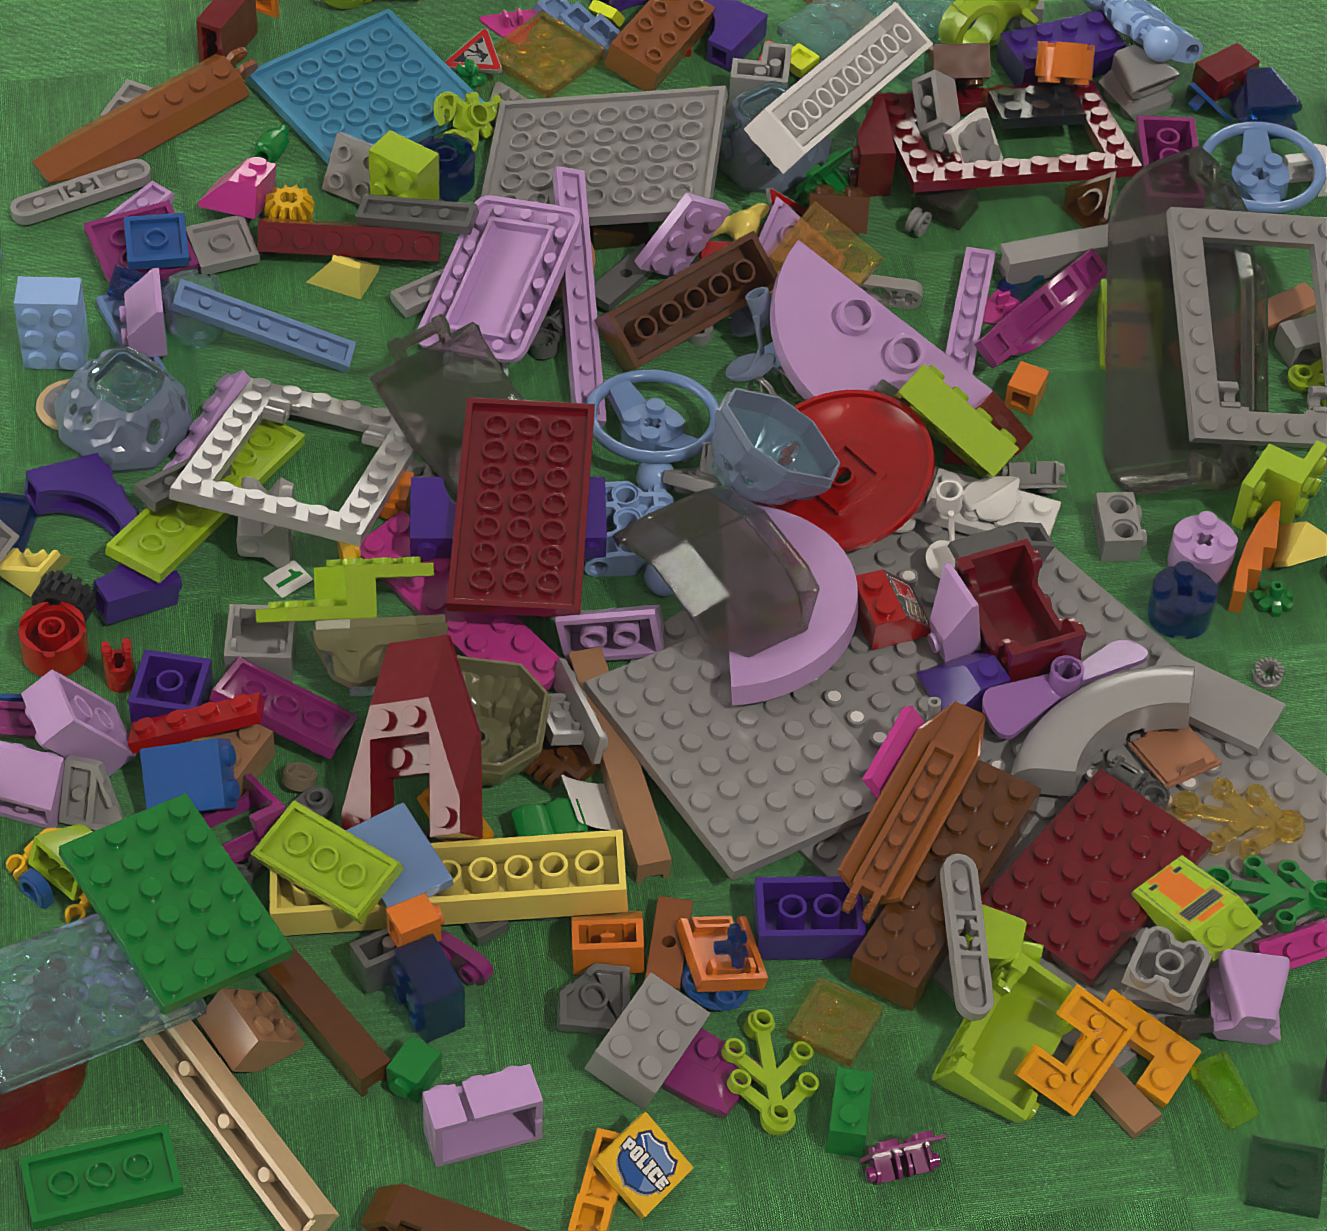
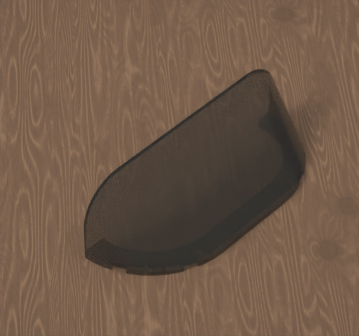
M1200 145L1159 159L1138 171L1121 190L1109 219L1104 452L1107 470L1113 481L1123 490L1133 492L1135 495L1205 492L1233 488L1244 481L1259 459V456L1256 454V445L1194 443L1189 440L1166 211L1170 207L1248 212L1232 181L1226 183L1218 174L1221 167L1220 164ZM1203 242L1217 380L1238 382L1239 391L1235 395V401L1240 402L1241 407H1249L1250 412H1268V287L1265 266L1263 264L1257 265L1253 249L1256 246ZM1219 394L1220 401H1222V394Z

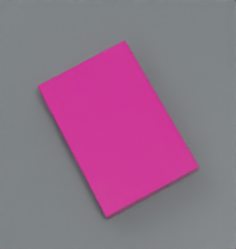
M913 706L903 707L862 778L876 800L915 732L925 723Z

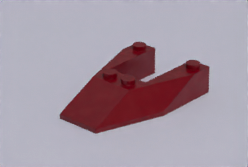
M441 635L388 644L342 809V828L344 830L393 808L394 780L429 775L430 837L447 841L483 838L481 732L451 636Z

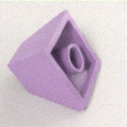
M950 562L943 566L930 617L931 633L927 635L932 651L934 653L938 652L944 662L981 650L979 605Z

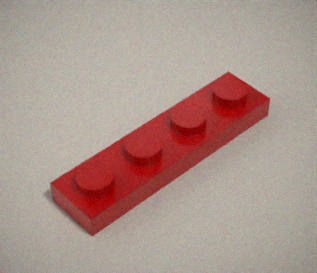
M256 692L240 694L223 701L207 702L190 709L174 710L169 714L157 717H145L132 722L127 744L132 754L139 753L140 749L172 745L259 724L262 722L265 702L261 693Z

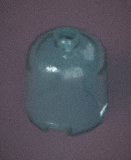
M197 269L181 271L170 276V283L165 288L162 287L161 292L171 336L179 344L186 347L201 348L215 343L221 338L225 329L170 310L180 279L223 294L221 279L214 273H210V276L200 275Z

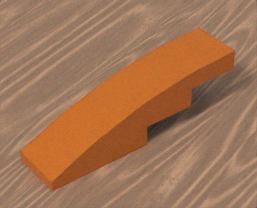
M1274 501L1257 522L1246 542L1232 585L1228 611L1241 613L1246 590L1255 591L1262 568L1271 569L1277 549L1281 501Z

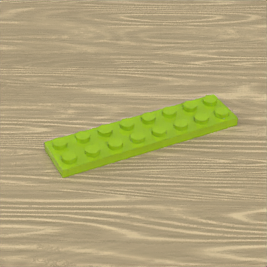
M263 419L232 462L231 475L219 481L229 482L233 486L241 488L242 478L251 477L257 479L263 485L305 444L306 435L286 424ZM179 501L156 512L147 506L106 544L105 555L161 583L231 514Z

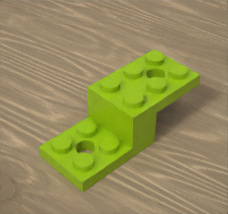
M421 557L326 560V567H314L315 600L268 602V609H256V623L377 618L376 579L434 576V564L421 563Z

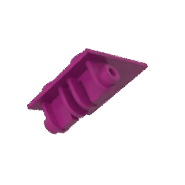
M933 1130L911 1135V1138L903 1140L904 1144L900 1145L897 1138L876 1143V1146L868 1148L869 1154L860 1159V1163L869 1161L870 1167L865 1169L868 1182H875L876 1185L895 1180V1176L897 1180L903 1179L899 1157L902 1159L907 1177H913L914 1173L918 1175L934 1172V1168L940 1166V1159L937 1152L931 1153L930 1147L945 1139L946 1134L934 1136Z

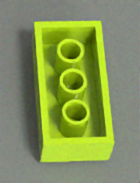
M923 364L893 398L911 408L922 420L926 429L982 479L994 478L1019 450L1014 444L1017 440L1004 428L999 431L990 423L993 418L980 407L974 409L967 402L969 399L967 394L959 387L954 386L951 388L943 381L945 375L932 364L929 367Z

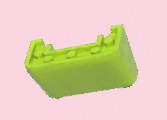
M1019 952L993 968L991 980L994 1003L991 1010L981 1020L963 1019L932 1076V1080L944 1089L1015 1123L1032 1119L1040 1105L1036 1101L1038 1093L1034 1091V1088L1014 1074L1019 1064L1034 1043L1050 1055H1053L1063 1035L1069 1033L1072 1029L1078 1031V1029L1056 1014L1073 990V987L1024 953Z

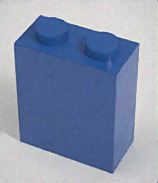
M215 738L140 749L146 809L184 793L189 796L200 813L238 808L237 800L240 797V786L235 779L233 767L236 763V751L234 746L231 745L230 739Z

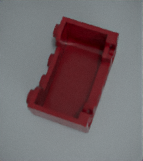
M1028 539L956 558L954 568L979 605L981 650L978 652L995 655L1010 677V683L1049 674L1053 660L1059 656L1069 655L1081 661L1082 646L1086 639V631L1080 621L1077 622L1073 617L1064 620L1058 618L1053 610L1050 597L1044 594L1039 587L1038 577L1040 568L1043 566L1042 557L1038 550L1033 549Z

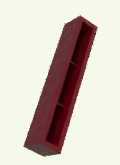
M262 218L258 221L259 252L439 261L441 258L442 232L366 226L349 222Z

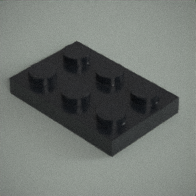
M1057 84L1051 87L1028 86L1017 89L1002 87L998 90H988V102L1001 129L1085 124L1086 112L1072 85Z

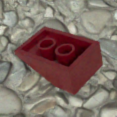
M877 93L857 133L856 145L851 146L853 149L850 152L853 168L848 169L849 186L862 187L864 193H868L869 197L891 195L896 151L883 93Z

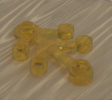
M1217 778L1213 782L1211 789L1212 796L1216 800L1226 801L1233 809L1201 804L1199 796L1188 790L1178 792L1172 803V812L1180 821L1187 822L1195 817L1232 824L1219 832H1211L1207 835V839L1210 841H1216L1221 844L1212 845V849L1209 852L1212 855L1222 854L1225 851L1226 844L1254 828L1267 831L1254 839L1246 838L1241 842L1239 856L1243 860L1249 855L1259 856L1261 850L1278 840L1284 842L1298 841L1305 832V823L1302 816L1291 809L1281 810L1267 795L1265 787L1260 784L1250 785L1247 788L1244 800L1234 790L1233 784L1229 779ZM1222 787L1225 788L1227 791H1221L1218 788ZM1252 794H1258L1260 797H1254ZM1250 806L1261 807L1268 816L1257 814ZM1245 848H1252L1254 852H1249Z

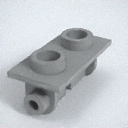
M1009 461L1000 470L1001 476L1019 477L1018 490L1026 492V488H1039V493H1057L1058 488H1067V484L1059 480V476L1065 475V465L1059 464L1058 461H1035V473H1030V462Z

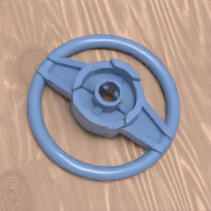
M1255 121L1233 124L1210 136L1200 150L1203 181L1208 190L1222 202L1247 212L1279 214L1301 208L1320 193L1326 180V165L1318 148L1302 134L1279 124ZM1243 134L1241 154L1237 156L1236 162L1232 166L1229 191H1227L1215 180L1209 166L1210 156L1221 142L1233 136ZM1268 134L1284 138L1296 144L1305 151L1313 163L1315 172L1313 182L1305 192L1297 197L1281 201L1286 198L1290 173L1286 165L1282 163L1283 158L1279 154L1272 153Z
M655 369L634 370L613 376L594 389L586 404H595L593 438L601 446L620 457L653 464L677 461L687 462L695 455H702L703 442H712L715 432V414L720 406L713 394L699 382L675 372ZM661 382L681 387L693 393L708 409L710 423L706 432L699 439L685 434V420L676 410L665 405V402L659 398H652L646 401L632 383ZM606 395L621 422V443L610 437L602 429L597 419L598 406Z

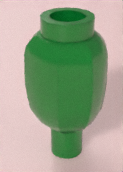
M282 124L279 128L266 130L256 143L255 157L264 158L270 163L277 161L289 143L287 137L290 133L289 127Z

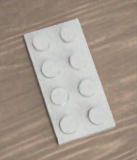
M939 468L925 506L931 500V494L936 493L940 482L955 480L960 483L962 490H964L970 483L979 479ZM1018 490L1014 511L1010 516L1000 521L982 520L977 516L975 510L968 511L962 503L961 510L954 515V529L958 532L974 535L1014 522L1041 523L1050 537L1061 502ZM935 503L921 521L948 529V517L942 515L937 510Z

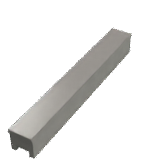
M1216 204L1196 207L1197 209L1219 210ZM1164 213L1002 243L1000 245L1003 253L1002 259L997 261V267L1005 280V285L1008 286L1054 277L1091 248L1095 250L1106 267L1151 259L1146 245L1147 236L1153 235L1162 249L1170 246L1167 216Z

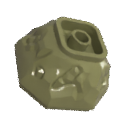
M457 656L481 732L482 785L497 786L518 775L539 757L544 741L551 696L521 663Z

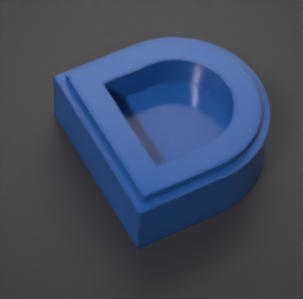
M29 868L19 876L20 891L40 908L46 909L54 903L51 887L39 872Z

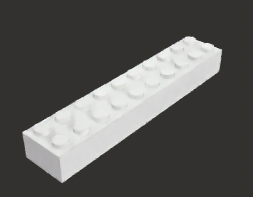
M895 2L768 105L744 130L751 140L770 158L772 164L778 167L784 174L911 66L933 43Z

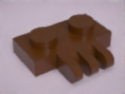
M544 735L542 751L539 757L526 767L524 772L529 776L535 773L534 779L539 783L545 780L544 787L552 790L563 780L561 775L584 782L600 768V764H592L585 748L581 745L551 746L546 735Z

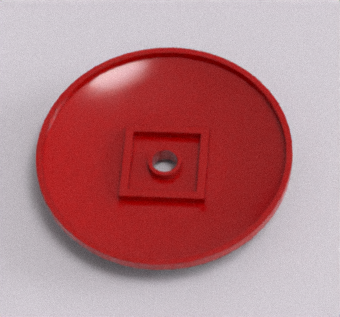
M840 390L812 397L797 404L794 408L815 422L840 461L839 471L830 489L825 493L816 495L813 499L801 501L793 499L783 505H770L750 501V504L786 511L813 523L831 536L844 552L870 546L902 527L916 513L925 500L931 487L935 470L934 447L929 432L922 420L911 408L901 401L882 393L868 390ZM791 444L785 447L784 457L781 461L782 467L786 468L791 465L794 457L800 452L797 446ZM841 475H851V478L845 483L836 482L837 478Z

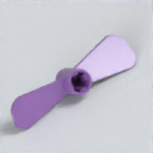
M1118 640L1108 644L1082 662L1073 656H1059L1053 660L1049 674L988 688L982 699L983 713L992 731L998 737L1006 740L1013 739L1057 703L1079 690L1082 684L1144 663L1148 657V650L1136 642Z

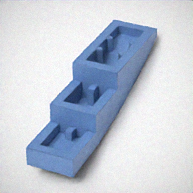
M540 0L534 8L538 14L557 30L602 59H606L611 42L621 32L601 13L594 17L578 1L571 5L567 0Z

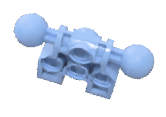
M1084 0L1087 7L1091 10H1102L1105 17L1113 22L1115 29L1130 36L1138 44L1143 45L1144 52L1153 61L1165 62L1172 59L1183 63H1193L1202 54L1203 46L1200 41L1185 29L1172 23L1169 16L1147 0Z
M642 462L638 466L635 477L639 488L629 481L605 482L606 527H613L614 531L607 532L606 557L584 558V569L588 575L594 577L634 576L647 565L644 579L648 589L654 594L667 597L676 594L682 588L685 572L681 563L673 558L678 553L674 499L668 493L673 488V485L662 483L664 470H673L671 463L653 464Z

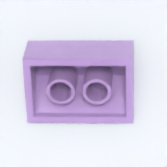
M660 605L581 610L580 615L556 616L555 618L564 658H566L568 664L569 652L595 647L602 648L606 661L644 658L664 649V622Z

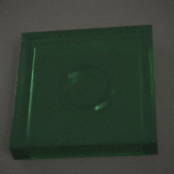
M1252 1135L1249 1146L1244 1205L1318 1219L1321 1210L1325 1149Z

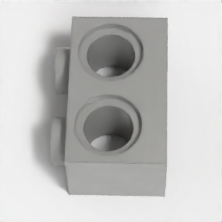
M1096 493L1091 515L1100 561H1139L1141 548H1145L1147 544L1146 530L1141 529L1140 526L1142 510L1140 505H1136L1134 493Z

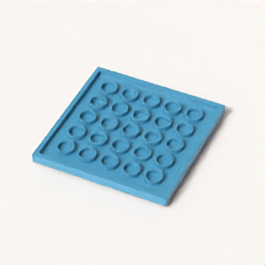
M389 8L258 66L254 73L246 77L247 82L327 164H329L337 133L343 132L374 145L391 130L418 143L453 127V119L443 126H439L435 119L433 103L440 93L450 91L464 101L466 93H474Z

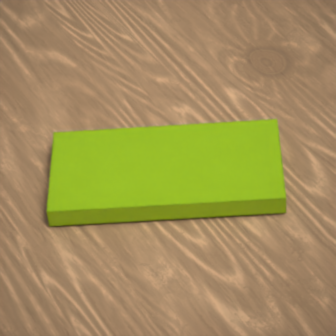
M295 800L292 801L251 852V856L255 861L360 924L363 923L404 870L402 863Z

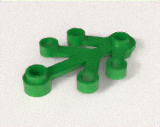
M1257 855L1245 857L1242 868L1243 873L1250 878L1259 877L1264 883L1232 879L1231 872L1221 866H1212L1205 871L1234 893L1264 897L1253 904H1246L1259 920L1262 915L1289 900L1300 902L1290 909H1280L1276 912L1274 926L1281 932L1293 931L1296 921L1313 911L1327 912V881L1318 880L1314 882L1300 870L1298 863L1293 860L1281 861L1277 874H1275L1265 865L1261 857ZM1295 882L1300 888L1290 887L1287 883Z

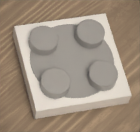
M986 107L977 108L943 134L950 155L951 152H958L964 163H974L978 160H1004Z

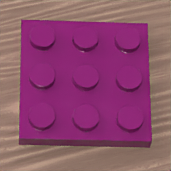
M169 200L83 223L85 235L110 289L112 288L116 273L140 280L151 270H128L124 217L175 213ZM188 238L190 266L159 268L160 282L200 271L199 261Z

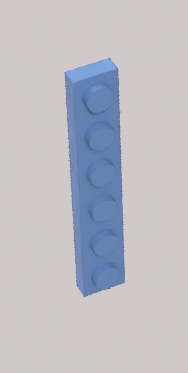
M180 279L170 310L344 373L350 367L356 342L184 279Z

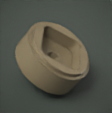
M294 762L284 767L282 783L288 789L304 792L316 786L317 771L311 765Z

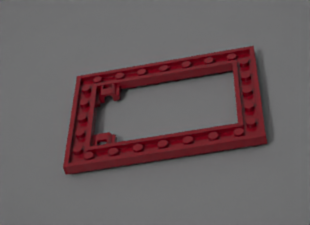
M1093 80L1089 81V85H1072L1086 112V122L1082 125L1098 152H1091L1086 155L1063 154L1058 157L1034 156L1030 159L1006 158L1002 161L978 160L974 163H964L958 152H951L949 160L944 162L939 153L928 150L917 128L918 123L913 91L911 93L896 94L894 92H886L883 94L896 157L913 193L1089 180L1116 171L1115 178L1141 176L1142 165ZM1065 82L1047 84L1023 83L1017 86L995 85L988 88L967 87L966 89L956 90L960 114L972 113L977 108L986 107L987 112H993L988 102V90H998L1002 87L1012 89L1026 88L1028 86L1051 87L1057 84H1065Z

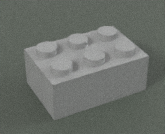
M651 972L600 1043L584 1069L645 1110L711 1013Z

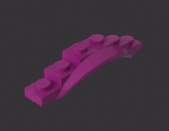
M1091 248L999 320V323L974 344L992 369L1000 365L1010 355L1021 356L1031 352L1049 340L1072 318L1096 289L1098 282L1110 273L1109 269L1095 250Z

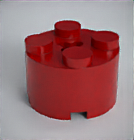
M43 602L29 608L22 615L19 622L18 636L23 662L31 672L43 677L53 669L61 675L67 676L80 669L89 659V644L84 616L75 606L65 602H60V605H49V602Z

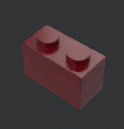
M1237 42L1196 62L1191 83H1195L1216 102L1255 83L1260 61Z

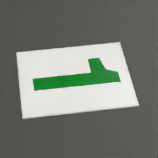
M295 560L263 578L281 598L314 580Z

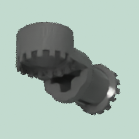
M562 303L553 309V314L550 317H546L543 320L530 345L531 354L537 359H548L555 356L558 352V343L565 336L564 308Z
M1116 756L1112 760V763L1109 764L1111 769L1107 768V773L1143 797L1147 794L1159 795L1163 801L1155 802L1154 804L1165 811L1167 810L1170 791L1168 786L1165 787L1166 784L1149 776L1148 771L1138 770L1129 765L1122 756Z

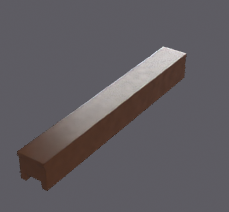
M289 942L293 948L292 957L257 974L359 1095L363 1097L368 1094L367 1089L381 1079H384L385 1082L387 1081L386 1067L391 1062V1059Z

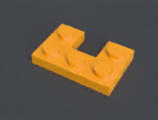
M1078 984L1075 985L1056 1012L1058 1016L1084 1034L1066 1061L1061 1063L1034 1043L1014 1072L1015 1075L1074 1117L1138 1028Z
M1112 988L1103 1000V1003L1138 1027L1126 1045L1150 1061L1135 1086L1147 1099L1164 1109L1202 1051ZM1083 1033L1080 1034L1073 1047L1078 1044L1084 1035Z

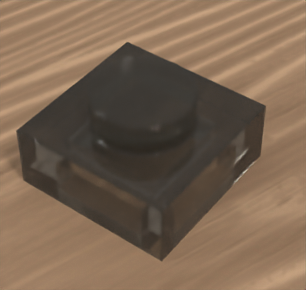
M1198 1013L1189 1014V1016H1165V1025L1186 1040L1201 1039V1033L1214 1032L1213 1017Z

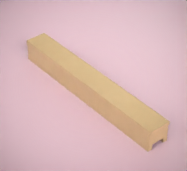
M156 1005L153 1009L156 1015L147 1026H140L137 1033L285 1231H327L338 1218V1212L184 1009L181 1007L163 1015Z

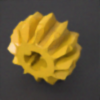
M284 183L283 188L273 187L272 193L266 194L264 207L266 218L312 220L314 216V200L306 188L299 189L297 184L293 187H287Z

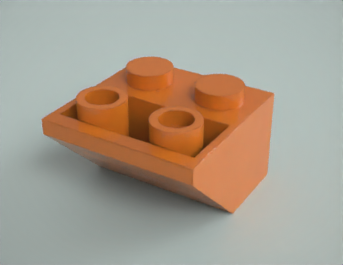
M642 911L571 917L573 975H583L594 963L629 966L630 973H644Z

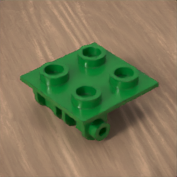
M849 147L842 153L837 150L826 159L824 165L820 166L818 163L810 168L805 174L807 178L795 188L797 193L792 200L795 202L800 200L801 206L807 209L808 190L815 189V184L833 185L834 191L844 190L845 186L849 183V178L846 174H841L838 168L853 148Z

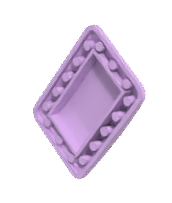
M486 195L480 197L474 203L477 204L479 214L471 235H459L419 324L416 340L421 347L430 350L504 363H514L525 356L545 318L575 246L582 225V217L576 209L571 207Z

